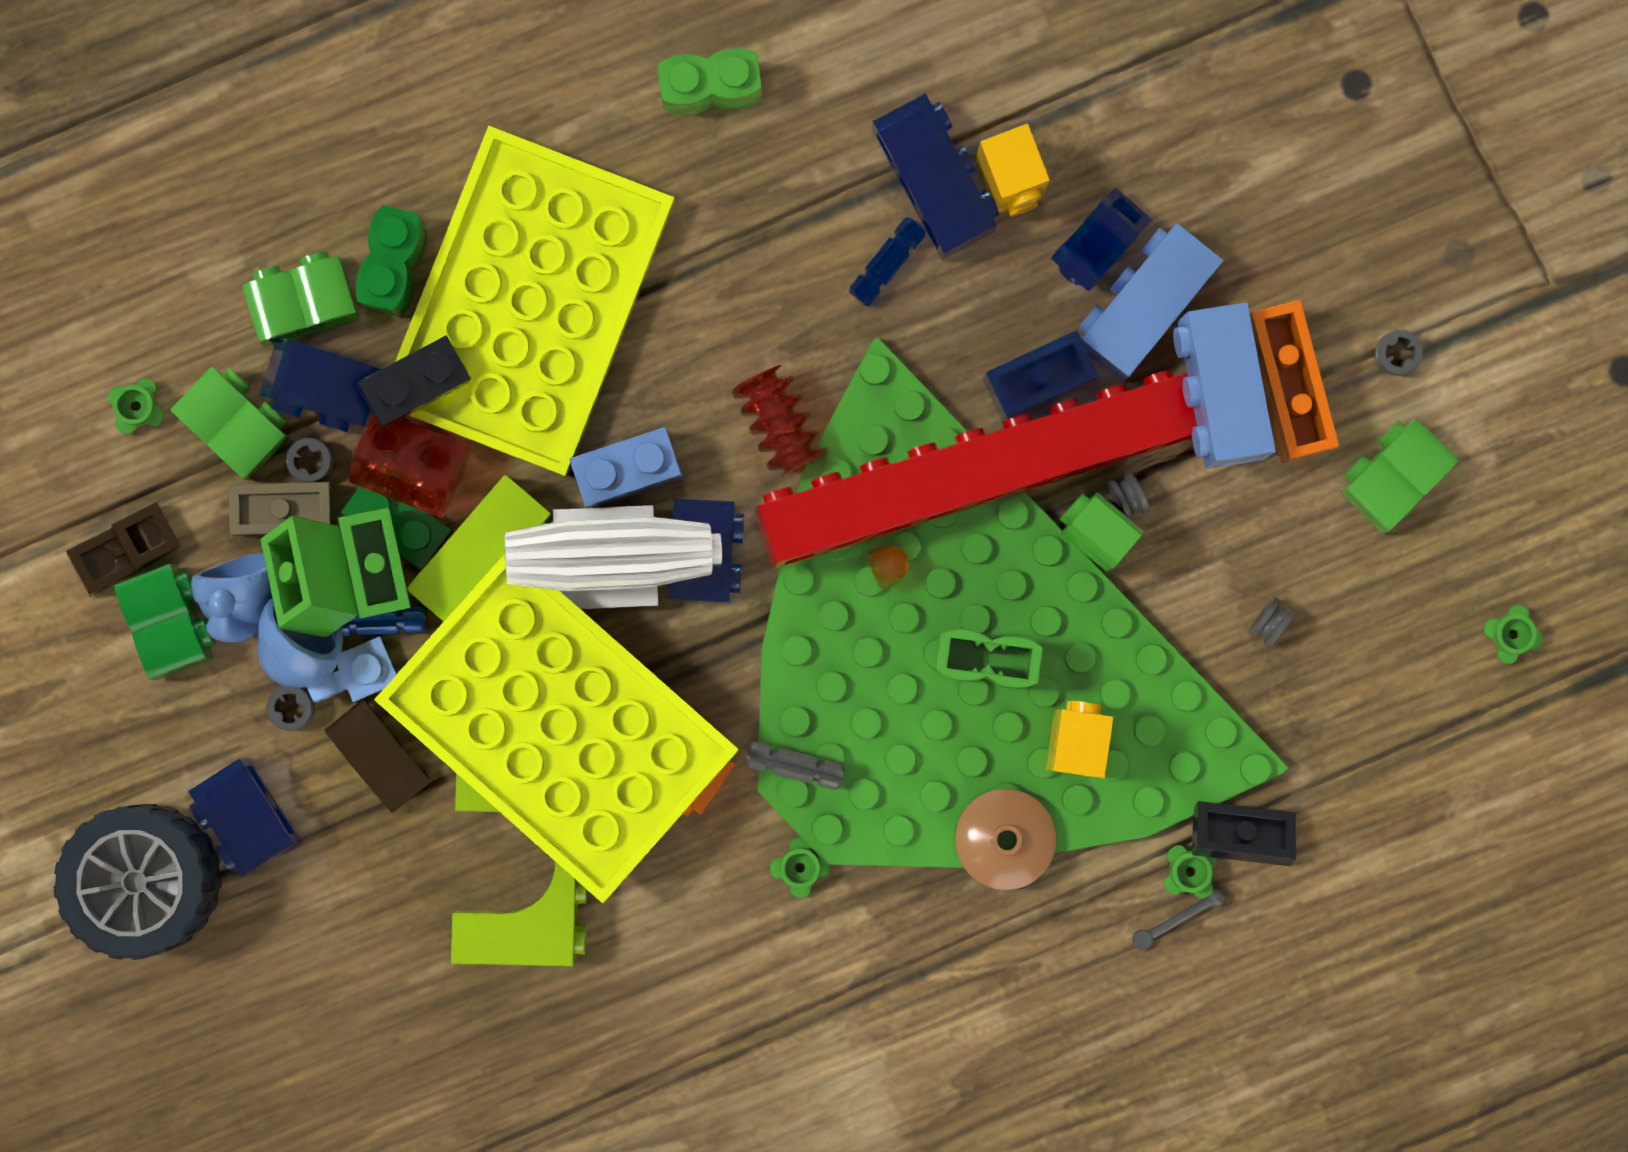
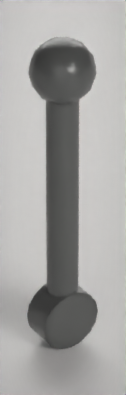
M1213 888V892L1208 897L1151 930L1136 931L1132 937L1133 945L1139 950L1149 949L1153 939L1211 906H1222L1226 901L1225 892L1220 888Z

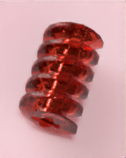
M782 365L772 367L743 381L731 392L735 399L750 398L741 408L740 413L743 417L758 416L749 427V431L752 435L767 434L757 448L761 453L776 452L766 466L769 471L784 470L785 472L780 478L804 468L808 463L812 464L820 460L830 452L828 447L812 449L811 443L821 433L819 429L803 430L802 426L812 414L810 411L795 413L793 408L804 397L802 393L786 395L784 390L795 379L793 375L777 376L776 371Z

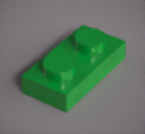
M370 472L341 513L347 516L389 507L399 554L423 570L442 548L453 530Z

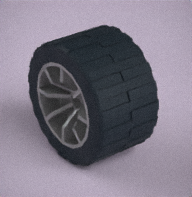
M139 804L116 807L113 810L100 812L94 815L93 819L83 822L75 829L74 835L70 840H66L62 847V854L55 866L54 874H56L55 886H53L54 898H57L59 905L58 912L62 920H65L69 926V931L77 940L83 941L87 948L96 953L101 952L109 955V958L119 960L124 958H132V960L145 959L185 944L193 938L192 936L197 931L202 930L208 923V918L212 911H215L219 901L217 899L219 888L222 887V876H220L219 870L221 863L218 853H215L211 844L212 840L207 832L204 833L199 828L195 820L190 816L186 817L180 814L179 810L171 807H159L157 804Z

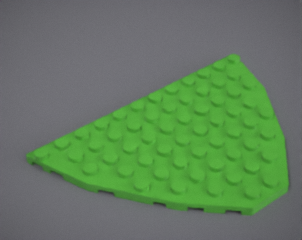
M877 337L869 346L801 474L797 493L812 489V480L830 473L840 472L842 479L860 474L859 466L875 459L888 457L890 464L909 459L907 451L924 444L935 442L938 449L956 444L954 437L967 432V430ZM1026 492L787 565L779 570L761 649L759 742L772 745L771 749L778 751L780 747L818 757L817 761L825 763V759L842 763L845 766V772L840 788L833 790L819 786L817 781L812 780L810 784L772 774L773 770L766 768L765 772L758 770V792L826 864L964 868L957 855L955 845L956 827L960 816L974 799L996 789L1022 791L1037 799L1046 808L1052 818L1056 831V848L1054 853L1145 838L1193 816L1194 808L1198 801L1219 804L1284 773L1288 767L1081 550L1060 534L1062 530ZM964 629L981 633L991 640L1008 636L1032 640L1043 647L1038 684L1023 688H1007L998 686L986 678L974 681H956L943 677L934 671L938 636L950 630ZM1067 701L1102 705L1101 715L1113 717L1105 779L1045 769L1054 709L1066 710ZM1010 830L1002 831L998 835L997 843L1001 849L1009 850L1015 846L1016 836Z

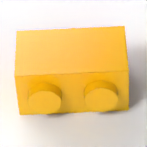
M1025 124L980 141L975 161L995 213L999 214L1008 210L1010 217L1038 207L1037 201L1042 198L1050 180L1029 125Z
M1067 701L1066 710L1054 709L1045 769L1105 779L1113 717L1101 715L1102 705Z

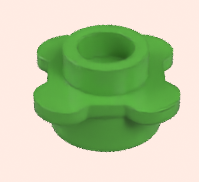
M143 378L136 385L115 386L110 390L108 401L112 404L114 414L117 417L115 426L120 432L131 434L137 427L147 424L156 427L162 423L164 411L157 406L155 398L157 386L153 381ZM134 402H139L141 405L138 411L132 409Z
M1521 605L1512 606L1508 614L1499 619H1488L1483 627L1484 635L1487 638H1491L1498 649V660L1505 664L1514 663L1519 654L1525 653L1528 650H1538L1543 642L1542 634L1536 630L1534 623L1529 619L1528 609ZM1510 630L1517 632L1515 639L1509 637Z
M795 838L790 842V849L782 858H775L771 862L770 872L774 878H782L790 886L791 894L794 897L804 898L810 894L811 885L819 877H826L829 874L830 865L818 857L802 838ZM798 863H803L805 866V870L801 873L795 870V866Z
M1181 845L1172 847L1167 853V858L1170 861L1169 875L1164 879L1165 889L1173 895H1177L1180 892L1194 893L1196 897L1201 899L1208 897L1213 892V884L1210 881L1212 879V868L1216 865L1217 858L1194 856L1192 851H1187ZM1188 867H1193L1195 870V874L1191 877L1186 875Z

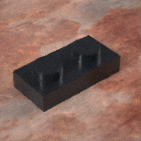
M447 335L358 381L357 388L380 428L383 429L468 384L471 377Z
M1198 801L1194 807L1192 855L1291 866L1296 860V812Z

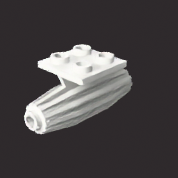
M653 505L552 510L553 523L504 533L507 584L559 590L581 610L658 606L657 586L711 575L713 570L712 564L722 563L721 535L711 534L709 524L654 517Z

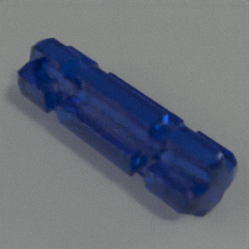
M909 217L904 218L894 231L895 237L887 239L865 267L866 273L864 276L860 274L852 283L849 293L861 304L871 305L881 293L880 286L888 284L910 256L909 250L911 248L915 249L923 240L926 233L925 229L915 220Z

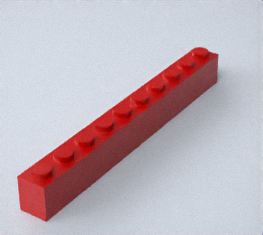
M1171 369L1145 377L1143 379L1145 386L1127 391L1125 384L1112 386L1096 393L1098 400L1080 406L1078 398L1067 400L1049 408L1051 415L1033 420L1031 413L1018 415L1003 421L1004 429L985 435L983 428L973 429L955 436L956 444L938 449L935 442L924 444L907 451L909 459L890 464L888 457H883L860 465L861 473L842 479L840 472H834L812 480V489L794 494L792 487H785L763 495L765 503L758 505L754 513L772 569L775 570L1192 440V429L1197 426L1194 407L1186 405L1183 394V378L1188 377V375L1184 373L1174 377Z

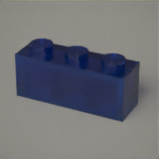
M924 93L874 120L872 132L941 260L994 233L997 226L994 218L1000 214L988 190L984 189L979 192L970 175L975 173L976 169L965 147L961 145L955 148L947 131L952 129V124L942 104L937 102L932 105L927 94Z

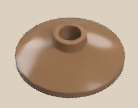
M996 789L978 796L961 814L955 833L956 851L965 870L981 884L1000 890L1018 889L1037 880L1050 865L1056 848V831L1050 814L1037 799L1019 790ZM1005 830L1012 831L1016 836V844L1009 850L1001 849L997 843L998 835Z

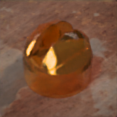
M885 545L867 552L871 572L881 589L897 584L905 577L909 568L908 557L900 548Z

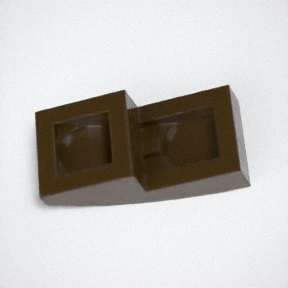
M155 502L111 524L110 529L66 550V555L89 597H92L180 547V544L158 503Z
M364 698L325 729V733L391 813L395 812L431 782L429 775L401 745L395 733Z

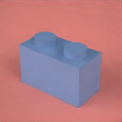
M666 427L569 459L586 508H599L683 480Z

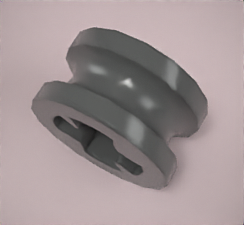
M1395 330L1384 335L1378 341L1375 348V359L1378 366L1390 375H1404L1414 371L1423 357V347L1420 340L1413 333L1406 330ZM1398 339L1407 343L1404 349H1411V359L1401 361L1400 367L1390 363L1394 359L1393 357L1387 358L1386 348L1396 345Z
M313 438L300 439L292 444L286 457L289 472L303 483L323 482L332 473L335 463L330 448ZM306 448H309L315 454L322 453L323 463H317L321 468L315 474H312L305 468L299 469L298 459H304L300 454Z
M1131 471L1124 474L1122 482H1116L1114 479L1107 482L1110 494L1118 510L1130 520L1133 519V514L1136 511H1141L1143 514L1150 511L1146 497Z
M1273 597L1267 603L1248 631L1252 636L1261 635L1264 638L1263 644L1267 647L1273 645L1295 614V611L1291 608L1287 610L1282 609L1279 606L1280 600L1276 597Z
M281 687L275 690L267 703V715L270 721L277 728L285 731L300 730L306 727L312 721L315 714V702H313L310 693L303 688ZM288 694L296 695V703L304 705L302 717L294 715L296 721L294 723L286 722V713L279 711L278 708L281 700L288 701L286 696Z

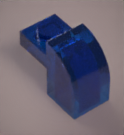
M1115 187L1050 259L1059 266L1061 274L1068 281L1075 285H1081L1089 292L1115 265L1153 219Z

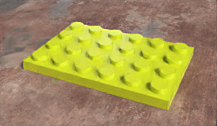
M488 125L396 358V361L447 335L471 380L468 384L408 416L567 477L571 467L569 459L576 455L673 208L675 198Z
M505 554L374 699L601 903H604L739 751L737 747L562 592L553 589L507 584Z

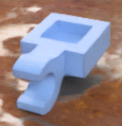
M379 636L342 652L337 664L339 670L307 688L313 702L316 703L346 690L349 691L352 701L356 703L363 698L365 699L381 692L397 675V672L383 639Z

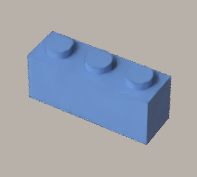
M1178 223L1173 226L1168 234L1161 228L1157 230L1141 250L1148 256L1137 272L1128 266L1110 288L1117 295L1106 310L1096 305L1078 327L1085 333L1078 345L1123 382L1131 375L1224 261Z
M1248 303L1188 311L1178 321V327L1174 329L1173 337L1177 356L1179 358L1184 357L1188 377L1183 378V394L1186 405L1194 407L1197 426L1192 429V442L1196 456H1203L1205 469L1265 460L1275 453L1276 450Z

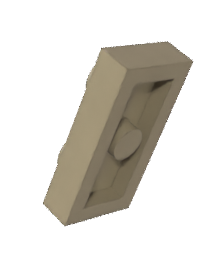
M332 483L229 485L230 535L232 536L267 535L292 515L333 525Z

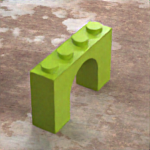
M456 773L455 811L499 812ZM555 862V871L548 890L540 900L527 908L513 911L456 910L452 913L451 964L574 966L577 962V954L585 955L587 930L586 924H578V904H587L588 890Z

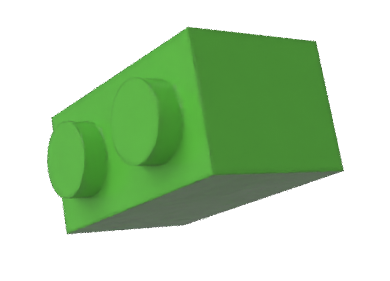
M389 507L338 517L359 618L410 608Z
M292 515L260 539L279 629L326 638L358 615L339 526Z

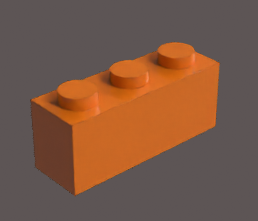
M1301 300L1251 312V324L1269 419L1281 464L1329 452L1339 447Z

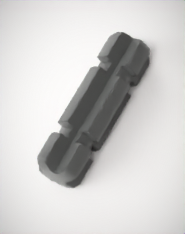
M757 741L751 742L745 761L746 766L763 772H765L766 768L773 770L772 774L810 784L812 780L817 781L819 786L833 790L839 789L842 784L845 766L842 763L825 759V763L817 761L818 757L780 747L778 751L771 749L772 745Z

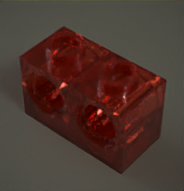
M372 415L352 454L349 483L443 518L464 475L469 445L459 442L449 434L436 433L412 424L406 418H402L381 429L374 415ZM429 468H437V469H439V470L436 471V470H431V469H429Z

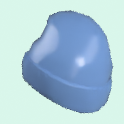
M252 553L232 559L196 574L192 577L191 581L194 600L198 602L202 613L209 619L206 625V632L213 639L225 643H238L249 640L259 633L258 625L261 613L268 601L272 599L263 553Z
M273 598L265 605L259 619L257 650L261 670L268 678L283 687L300 689L315 685L321 679H325L332 674L342 654V628L340 627L326 638L279 629Z

